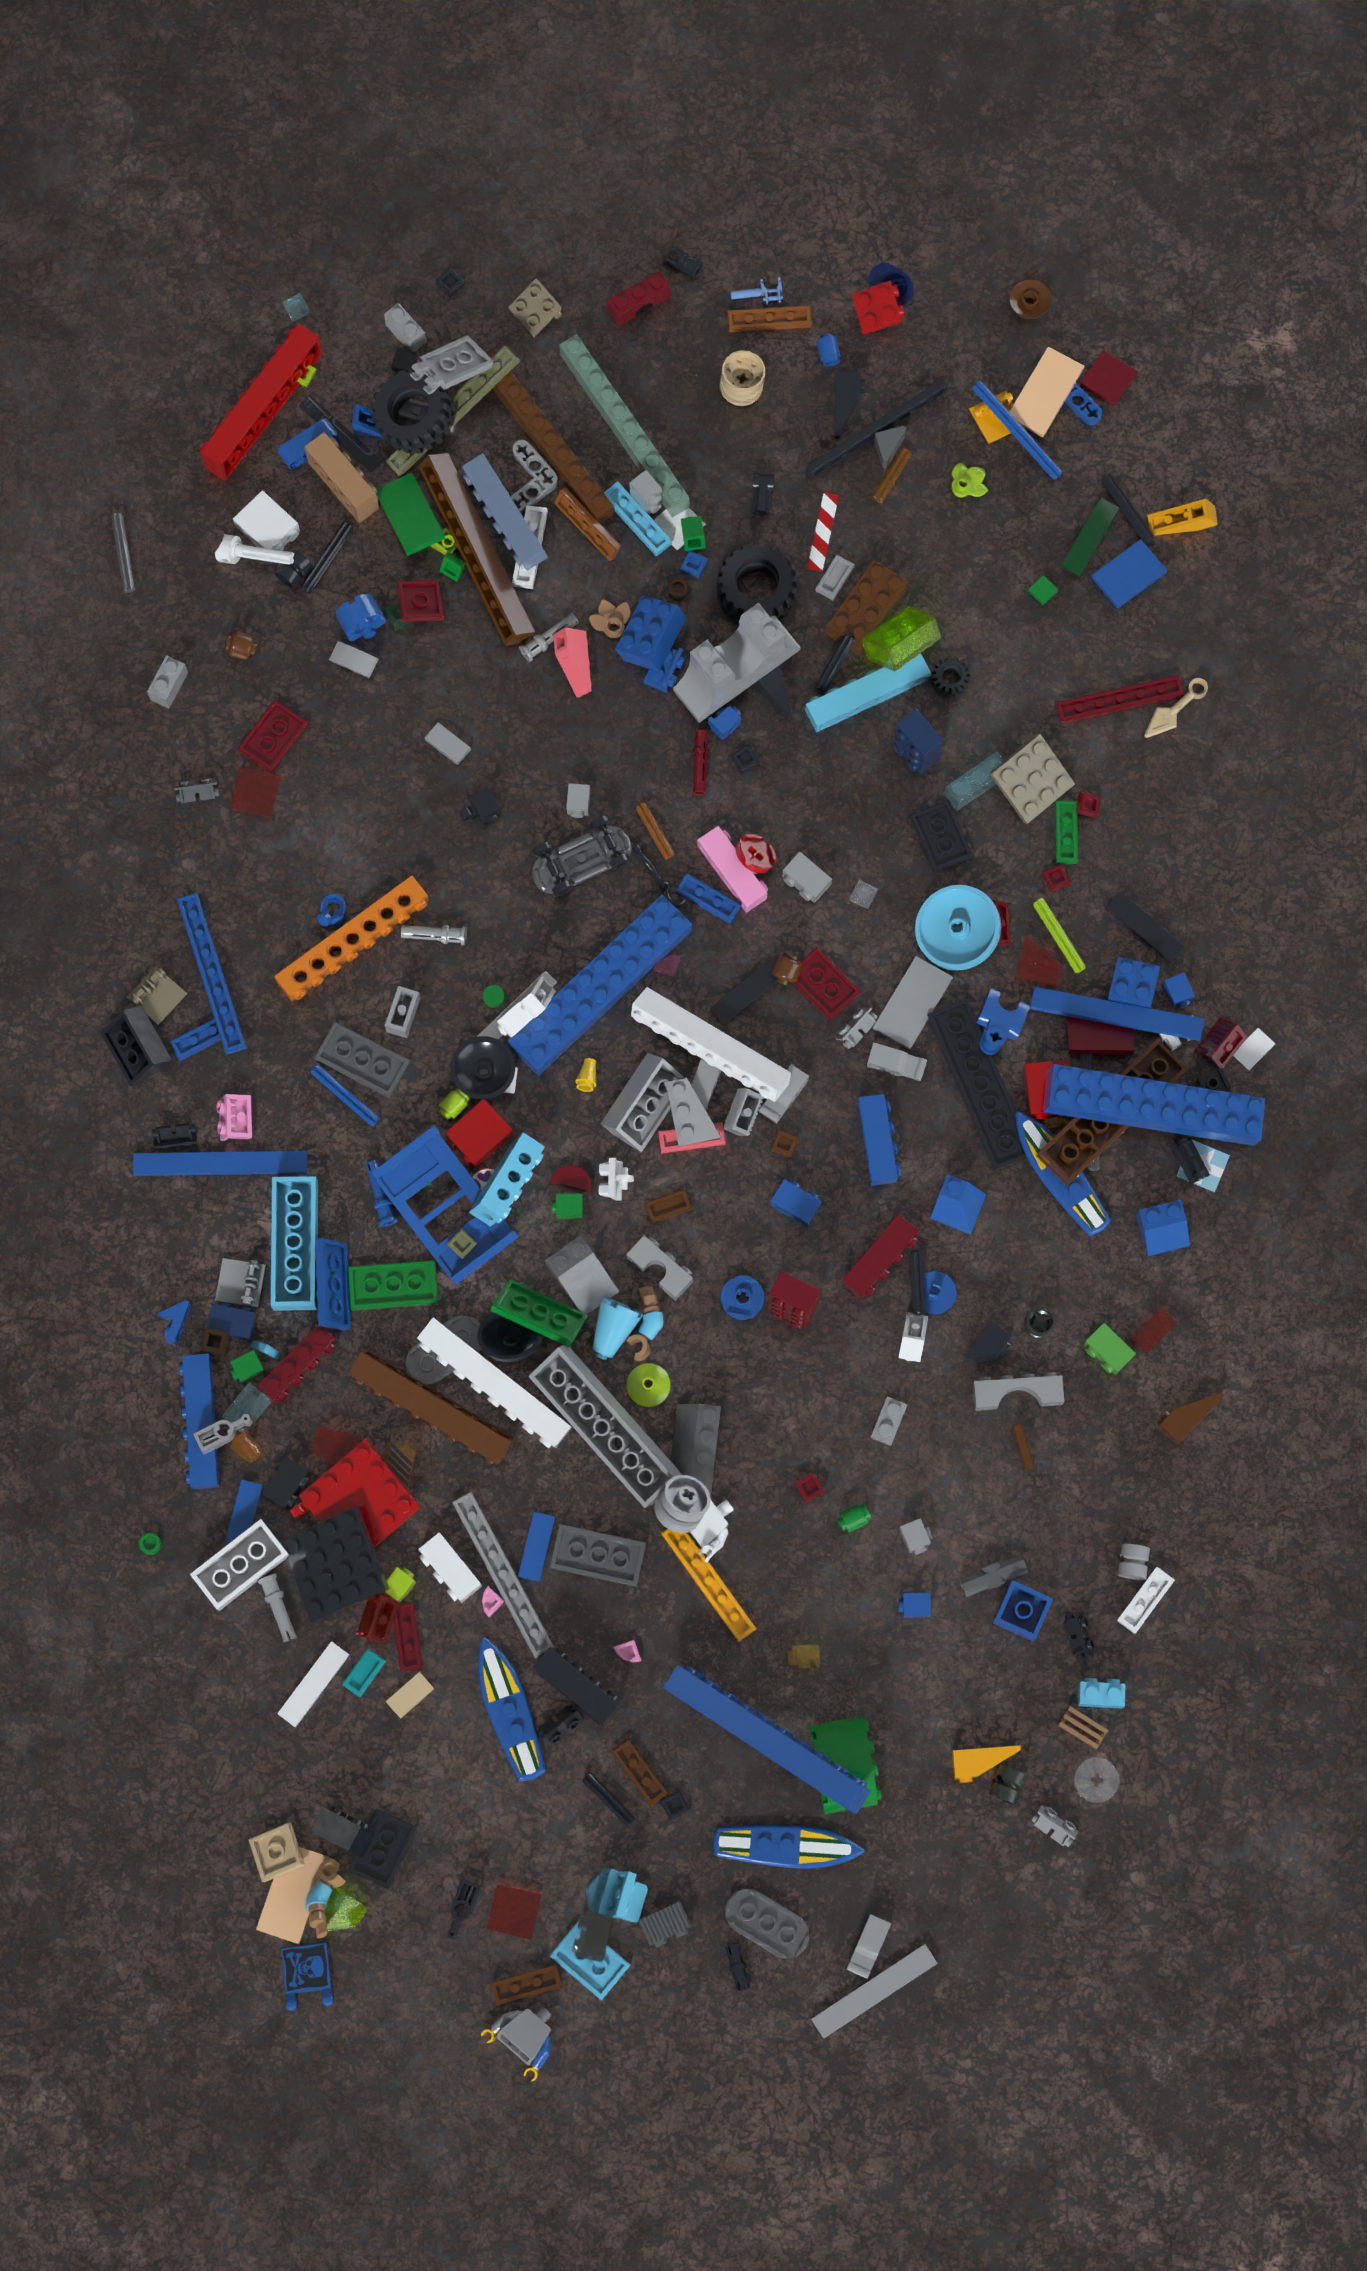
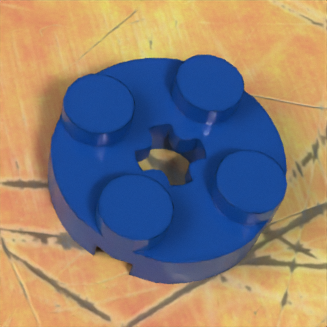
M745 1275L734 1277V1279H731L723 1286L721 1291L723 1309L729 1316L738 1320L754 1318L764 1305V1291L752 1277ZM745 1292L749 1300L739 1303L740 1301L736 1299V1296Z

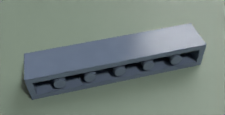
M482 453L463 465L462 468L465 471V474L462 475L468 486L473 484L475 490L472 492L478 502L483 500L485 506L482 507L488 518L493 516L495 522L492 524L498 534L503 532L506 538L502 540L508 550L513 548L516 554L513 557L518 566L523 564L528 571L547 559L548 556L484 454Z

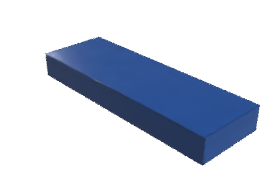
M688 873L685 874L675 890L677 894L731 924L741 908V904Z
M214 1018L169 1042L179 1061H182L221 1041V1037Z
M241 1480L225 1545L231 1543L254 1524L264 1485Z
M537 1512L533 1513L518 1574L519 1578L540 1582L555 1522L554 1516Z

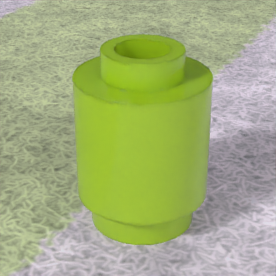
M458 1088L455 1091L452 1090L438 1105L440 1108L439 1113L446 1120L450 1118L455 1120L467 1107V1102L470 1098Z

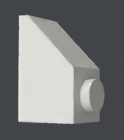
M907 1312L899 1358L920 1362L928 1316L914 1315Z

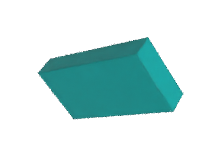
M368 1648L342 1685L361 1698L387 1661Z

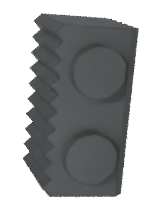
M680 1901L639 1920L649 1945L654 1944L656 1948L668 1943V1937L675 1935L676 1938L688 1934V1928L691 1927Z

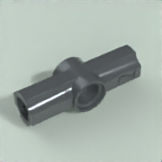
M1019 1555L1002 1563L996 1562L980 1569L979 1572L959 1579V1582L967 1598L987 1589L998 1588L1009 1580L1027 1574L1028 1571L1022 1556Z

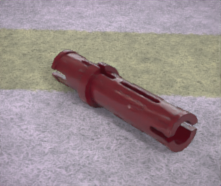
M707 730L695 731L693 794L696 795L706 794L707 756L709 755Z

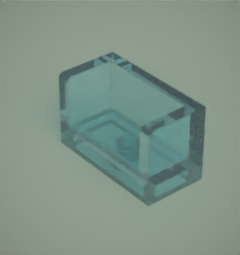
M249 1382L221 1417L233 1423L241 1419L242 1415L248 1414L253 1423L250 1426H243L237 1429V1431L245 1436L272 1401Z

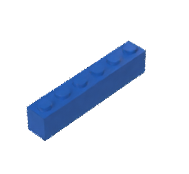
M209 1353L182 1356L183 1362H179L180 1375H184V1384L180 1385L181 1396L185 1397V1405L182 1406V1417L186 1419L187 1427H183L184 1440H188V1449L184 1450L185 1462H189V1471H186V1482L190 1484L193 1490L220 1487L217 1449L204 1455L193 1435L215 1423L211 1356Z

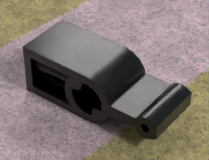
M461 1879L451 1906V1915L455 1920L451 1930L447 1933V1938L453 1940L457 1938L459 1924L461 1921L468 1920L472 1915L482 1886ZM460 1904H464V1909L467 1910V1914L464 1917H458V1912L455 1911L456 1907Z

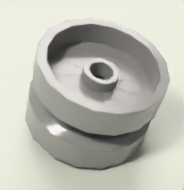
M677 1475L667 1482L657 1498L654 1508L656 1517L669 1530L678 1533H688L694 1530L710 1507L711 1497L708 1489L698 1479L688 1475Z

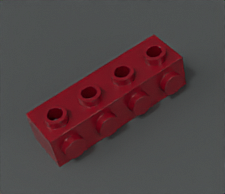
M898 1214L842 1279V1284L861 1300L865 1296L869 1298L876 1290L874 1285L879 1280L883 1282L891 1271L888 1269L892 1264L898 1265L904 1258L903 1252L907 1247L911 1249L919 1240L917 1238L919 1230Z
M318 1324L258 1385V1388L275 1405L279 1402L282 1403L289 1396V1391L294 1386H299L304 1381V1376L310 1370L313 1371L317 1368L325 1354L329 1355L335 1349V1344L337 1343L335 1337Z

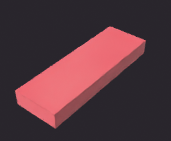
M723 1122L713 1123L722 1138L683 1146L678 1145L675 1129L658 1131L661 1154L726 1145Z

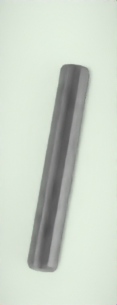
M121 513L113 514L111 518L124 592L129 593L135 591L124 519Z

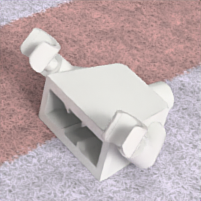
M727 1500L718 1506H715L711 1501L710 1507L698 1526L689 1532L701 1548L698 1555L701 1553L707 1555L705 1562H708L723 1547L727 1538L728 1523L724 1517L734 1510Z

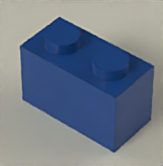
M784 1179L771 1199L770 1205L805 1227H808L821 1207L820 1197L811 1191H808V1193L800 1189L801 1185L793 1180L788 1182Z

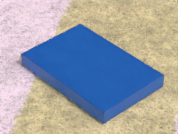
M1140 539L1094 573L1091 578L1113 605L1119 609L1165 575L1167 569Z

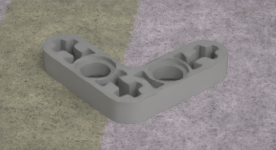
M518 440L513 445V455L533 478L511 496L513 502L516 504L520 503L518 510L523 514L526 512L527 505L534 506L552 492L558 485L556 473L529 442ZM519 447L522 449L526 448V454L529 456L527 460L522 452L518 454ZM538 461L541 467L538 470H532L529 467L530 463ZM543 472L548 479L552 478L551 484L549 482L545 483V478L542 475ZM529 489H536L538 491V495L534 498L528 497L526 493Z

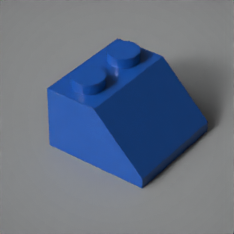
M1181 1200L1138 1210L1136 1218L1147 1256L1190 1246L1187 1219Z

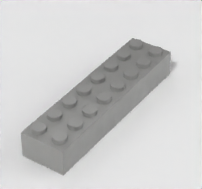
M565 1345L558 1347L529 1375V1378L644 1508L656 1502L671 1478L683 1475L570 1347Z

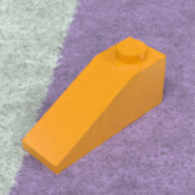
M1207 499L1147 515L1149 529L1154 535L1199 531L1218 525L1215 505Z
M1007 1746L952 1751L954 1779H959L960 1783L973 1782V1778L980 1776L1018 1753L1021 1747Z

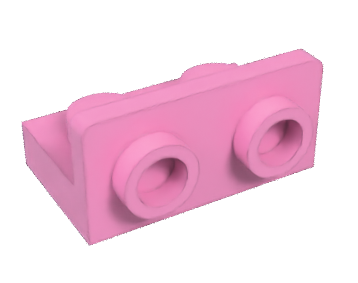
M225 1094L217 1102V1113H219L220 1119L217 1132L220 1134V1140L225 1141L229 1138L251 1139V1095Z

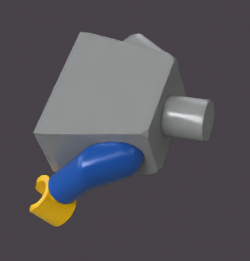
M543 2007L535 2014L529 2009H525L523 2012L516 2010L504 2013L491 2025V2029L482 2031L481 2037L489 2032L491 2033V2039L487 2043H492L496 2038L499 2039L529 2066L525 2069L524 2076L529 2070L534 2071L535 2076L532 2079L534 2081L538 2076V2069L542 2068L550 2055L551 2038L549 2033L551 2028L545 2023L551 2017V2014Z

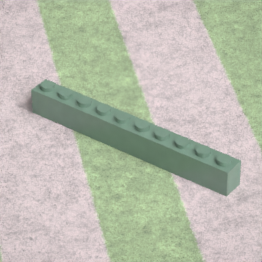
M576 334L559 344L560 356L641 473L646 470L662 488V504L673 518L689 508V496L578 335Z

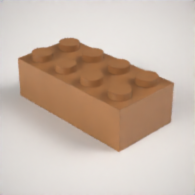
M323 432L304 447L308 463L360 524L379 509L377 502L379 498L376 495L377 490L371 482L367 483L363 479L364 474L358 467L354 468L351 465V459L347 453L340 452L337 448L339 445L332 436L328 437Z

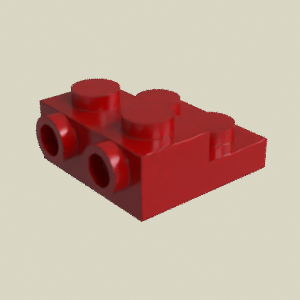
M891 281L852 294L863 335L903 323L902 317H905L903 306L898 305L896 297L900 296L897 285H893Z

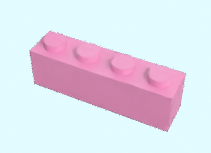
M717 826L699 838L697 846L747 913L767 899L768 888L762 880L758 881L755 877V872L743 866L736 855V848L730 842L732 840L725 829L722 831Z

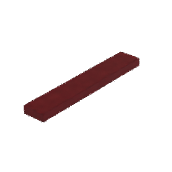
M1179 675L1056 702L1055 706L1060 724L1183 697L1184 692Z

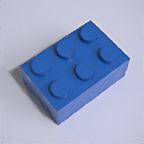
M643 595L615 650L624 661L659 672L686 620V616L678 605Z

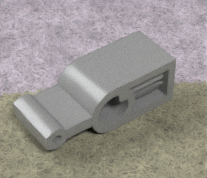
M873 1043L867 1067L921 1081L927 1060L909 1055L898 1049Z
M792 1064L787 1069V1071L791 1072L787 1088L775 1102L767 1099L759 1110L761 1114L776 1124L809 1081V1076Z
M244 1414L241 1419L233 1423L227 1420H220L193 1435L202 1453L205 1455L232 1441L236 1434L235 1430L243 1426H250L253 1422L248 1414ZM226 1426L230 1428L229 1430H227L228 1435H219L222 1432V1427Z
M871 1914L869 1915L846 1970L868 1979L891 1923Z

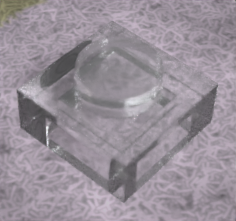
M858 880L849 901L869 909L878 889Z

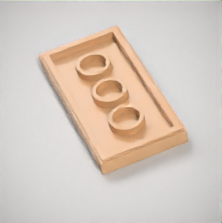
M1048 347L1011 408L1010 413L1022 427L1044 437L1084 370V365Z
M301 1847L299 1848L305 1866L273 1879L256 1928L258 1931L300 1944L309 1918V1912L305 1906L307 1894L318 1881L322 1880L319 1877L318 1868L324 1860L329 1858Z

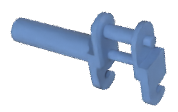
M777 277V289L767 290L764 287L763 279H760L761 288L730 291L731 300L765 296L763 301H766V304H768V301L778 300L781 303V299H783V296H780L782 294L781 278ZM777 292V296L768 297L767 293Z

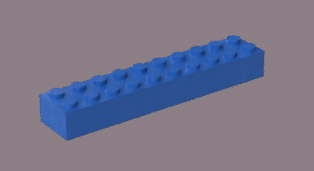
M661 895L551 999L543 1012L508 1039L509 1048L540 1076L692 932V923Z
M1053 1064L1047 1070L1043 1112L1254 1146L1262 1138L1265 1098Z
M677 1665L663 1687L665 1690L845 1809L855 1814L858 1813L871 1790L866 1788L867 1782L852 1773L848 1776L849 1771L834 1761L828 1763L830 1761L829 1757L815 1749L810 1751L812 1746L797 1737L792 1739L794 1734L779 1725L774 1727L776 1724L774 1721L761 1713L756 1715V1709L742 1701L738 1703L740 1699L724 1689L720 1692L721 1686L706 1677L703 1678L704 1675L687 1665L685 1668Z

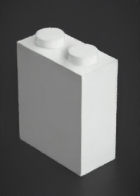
M263 490L233 518L235 527L260 548L283 551L284 546L289 541L295 540L300 531L298 523Z

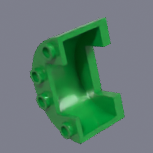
M858 1716L809 1725L812 1747L829 1757L830 1761L828 1763L834 1761L849 1771L848 1776L852 1773L868 1783L866 1788L871 1790L861 1808L878 1805V1800L882 1798L880 1787L875 1784L874 1776H878L877 1763H872L871 1753H874L873 1741L868 1740L866 1734L869 1732L868 1720ZM821 1793L824 1814L847 1811V1809Z

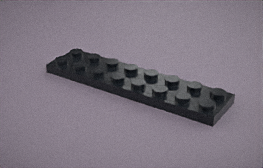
M967 998L928 1013L929 1023L994 1172L1028 1159L1019 1139L1015 1107L992 1055H988L980 1049L979 1042L982 1032L976 1023V1018Z

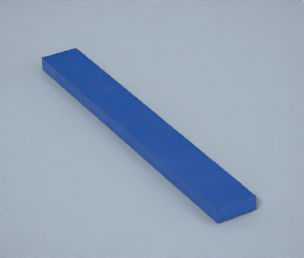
M198 893L177 898L225 1053L229 1055L247 1049Z
M1038 987L1034 989L1030 1005L1032 1010L1197 1041L1201 1040L1205 1023L1204 1018Z
M307 1151L133 1153V1175L307 1174L308 1153Z

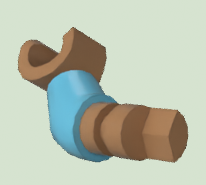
M653 1286L639 1288L642 1306L645 1307L643 1309L644 1315L642 1316L643 1322L638 1331L640 1334L632 1335L626 1340L632 1346L635 1343H642L643 1345L642 1350L635 1353L634 1359L636 1361H643L649 1356L650 1345L648 1340L652 1341L663 1327V1312H660L659 1306H656L658 1300L657 1295L654 1294Z
M327 1858L320 1864L318 1874L322 1881H318L306 1897L305 1906L310 1915V1926L316 1928L317 1938H323L327 1935L325 1909L333 1891L331 1888H338L346 1882L336 1873L339 1871L340 1864L332 1858Z

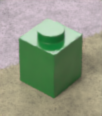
M691 516L681 518L685 551L706 549L702 517Z
M556 1194V1200H552V1213H556L557 1220L583 1219L582 1194Z
M254 1350L230 1362L233 1368L229 1370L234 1380L237 1381L239 1379L242 1385L266 1373Z

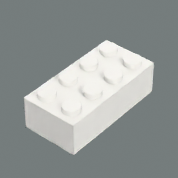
M260 1519L190 1575L215 1608L220 1611L290 1555Z

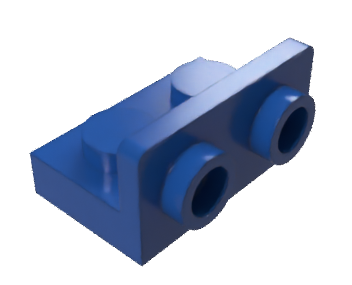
M671 648L659 672L651 669L648 670L644 684L666 693L669 687L673 688L677 680L675 674L678 668L682 669L686 657H683V649L679 648L677 651Z

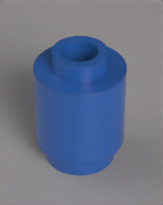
M831 333L821 335L820 339L817 340L821 362H823L824 366L838 364L841 355L837 337L832 336Z

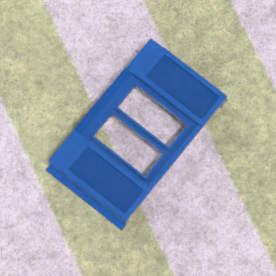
M433 1126L374 1170L372 1175L449 1279L458 1284L516 1240L518 1235L514 1230L510 1229L504 1219L490 1227L477 1217H474L440 1244L436 1243L424 1225L464 1195L474 1205L482 1190L439 1135L438 1129ZM447 1170L461 1190L419 1220L405 1201ZM461 1229L477 1243L463 1259L446 1245Z

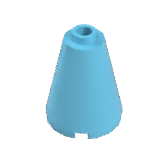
M602 1297L592 1350L595 1351L594 1355L603 1360H607V1357L612 1358L640 1321L643 1314L635 1309L632 1311L627 1305L618 1301Z

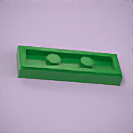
M1056 800L1055 802L1056 864L1078 863L1077 801Z

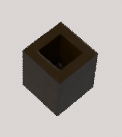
M206 1328L201 1350L204 1354L209 1353V1355L226 1358L231 1337L228 1332Z

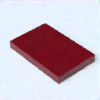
M274 699L238 746L237 750L272 774L308 727L309 722Z
M818 947L801 961L802 969L797 982H792L830 1022L862 993Z
M1067 1016L1068 1054H1134L1133 1028Z

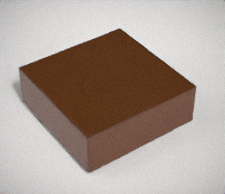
M778 1130L771 1151L791 1158L799 1137Z

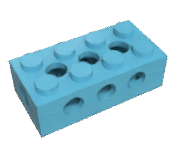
M524 1132L513 1140L469 1213L490 1227L496 1222L500 1223L503 1218L505 1219L512 1209L509 1206L519 1198L523 1191L520 1188L533 1175L531 1170L542 1160L544 1154L541 1152L545 1146Z

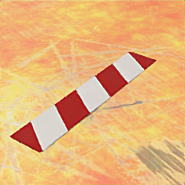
M827 492L823 494L807 569L823 571L839 498L837 494Z

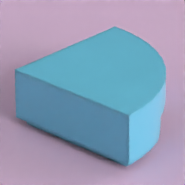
M256 1340L250 1346V1348L276 1360L281 1355L280 1351Z

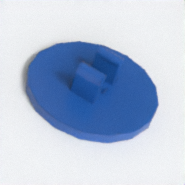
M932 1271L924 1274L926 1313L936 1315L946 1312L952 1307L956 1299L957 1291L954 1282L942 1272Z

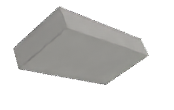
M836 555L817 585L816 592L834 601L854 569L855 564Z
M437 723L425 737V741L456 765L471 750L467 744L440 723Z

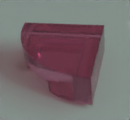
M672 955L662 959L654 967V972L674 978L681 957Z

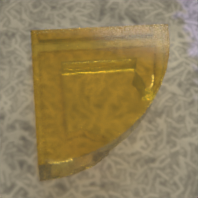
M1054 1117L1040 1121V1123L1049 1130L1054 1127L1063 1129L1070 1122V1119Z

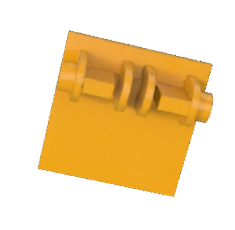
M1004 391L996 395V398L1010 412L1014 405L1012 403V394ZM984 402L969 408L988 444L1011 433Z

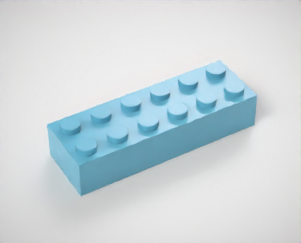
M316 1176L272 1177L271 1307L273 1311L317 1310L315 1239H318V1180Z

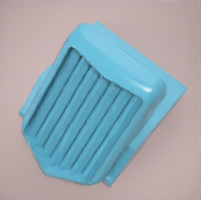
M611 1868L601 1869L600 1874L586 1888L587 1901L590 1908L589 1913L606 1918H619L629 1922H637L641 1915L648 1888L646 1885L635 1881V1873L617 1871Z

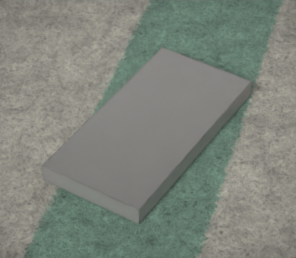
M916 956L875 1023L873 1030L911 1050L928 1021L927 1014L934 1011L953 977Z

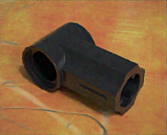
M754 473L752 514L757 516L770 515L771 494H773L775 475Z

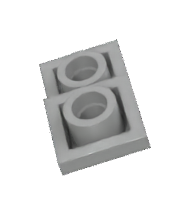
M340 641L337 642L329 659L335 664L370 678L378 661L376 657Z

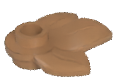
M602 600L599 605L598 614L590 616L589 620L594 629L604 631L610 638H618L624 633V624L630 619V608L627 602L620 604L616 608L608 601ZM612 626L618 627L616 631H612L610 628Z

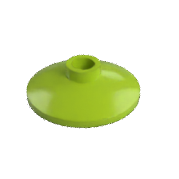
M651 1363L642 1364L634 1368L629 1374L627 1391L630 1398L636 1404L643 1407H654L661 1404L667 1398L670 1392V1379L666 1371L660 1366ZM650 1380L653 1385L647 1388L644 1385L645 1381Z

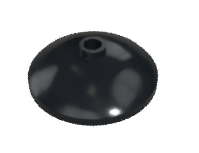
M478 1036L465 1041L457 1048L451 1060V1076L456 1087L466 1096L479 1100L491 1099L501 1095L511 1085L515 1076V1060L510 1049L502 1041L489 1036ZM482 1069H487L488 1073L482 1075L480 1074V1071Z
M492 1313L481 1323L477 1338L479 1347L488 1357L502 1362H514L532 1355L540 1347L543 1335L499 1314Z

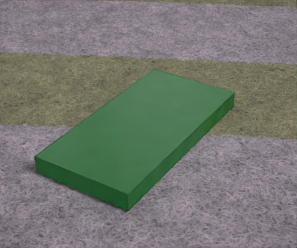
M412 473L376 488L379 502L407 556L445 539V535Z
M435 1260L348 1267L351 1311L438 1304Z
M511 1279L508 1280L491 1307L492 1312L567 1347L571 1346L588 1317L583 1312Z

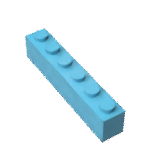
M920 651L916 653L909 652L897 662L890 661L886 663L880 670H871L864 675L865 677L858 680L856 678L851 679L845 686L839 689L838 687L832 688L827 691L826 695L820 698L819 696L811 698L806 704L805 711L817 733L930 680L931 672Z

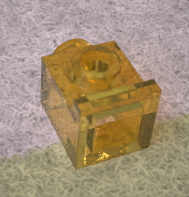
M819 1644L792 1646V1651L788 1652V1665H798V1669H810L811 1665L815 1664V1669L820 1668Z

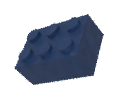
M915 709L896 724L893 748L899 756L903 755L907 759L909 768L913 772L917 771L921 776L940 761L944 740L921 713Z

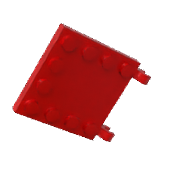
M364 1439L299 1495L302 1502L290 1512L295 1518H300L310 1510L316 1519L322 1522L350 1508L359 1506L375 1548L422 1507L370 1442Z

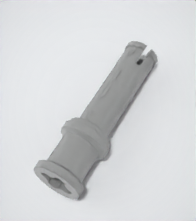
M570 613L543 634L535 635L533 640L526 645L519 646L522 655L528 662H531L534 656L541 651L545 652L548 645L554 641V636L552 635L561 627H563L562 629L565 627L573 628L579 622L574 614Z
M402 925L401 938L437 940L443 944L451 942L461 943V945L465 946L467 927L450 928L449 925H445L442 928Z
M272 1574L258 1580V1583L263 1587L266 1596L264 1598L265 1602L271 1605L283 1642L290 1641L287 1631L291 1639L297 1638V1635L294 1632L282 1600L284 1593L280 1591L276 1581L277 1574Z

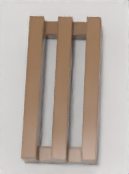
M1069 1706L1058 1724L1059 1727L1096 1750L1108 1732V1729ZM1072 1713L1076 1717L1080 1718L1084 1722L1099 1730L1101 1734L1099 1735L1095 1733L1094 1731L1084 1726L1080 1722L1076 1721L1069 1715ZM1066 1720L1096 1738V1742L1091 1741L1064 1723Z

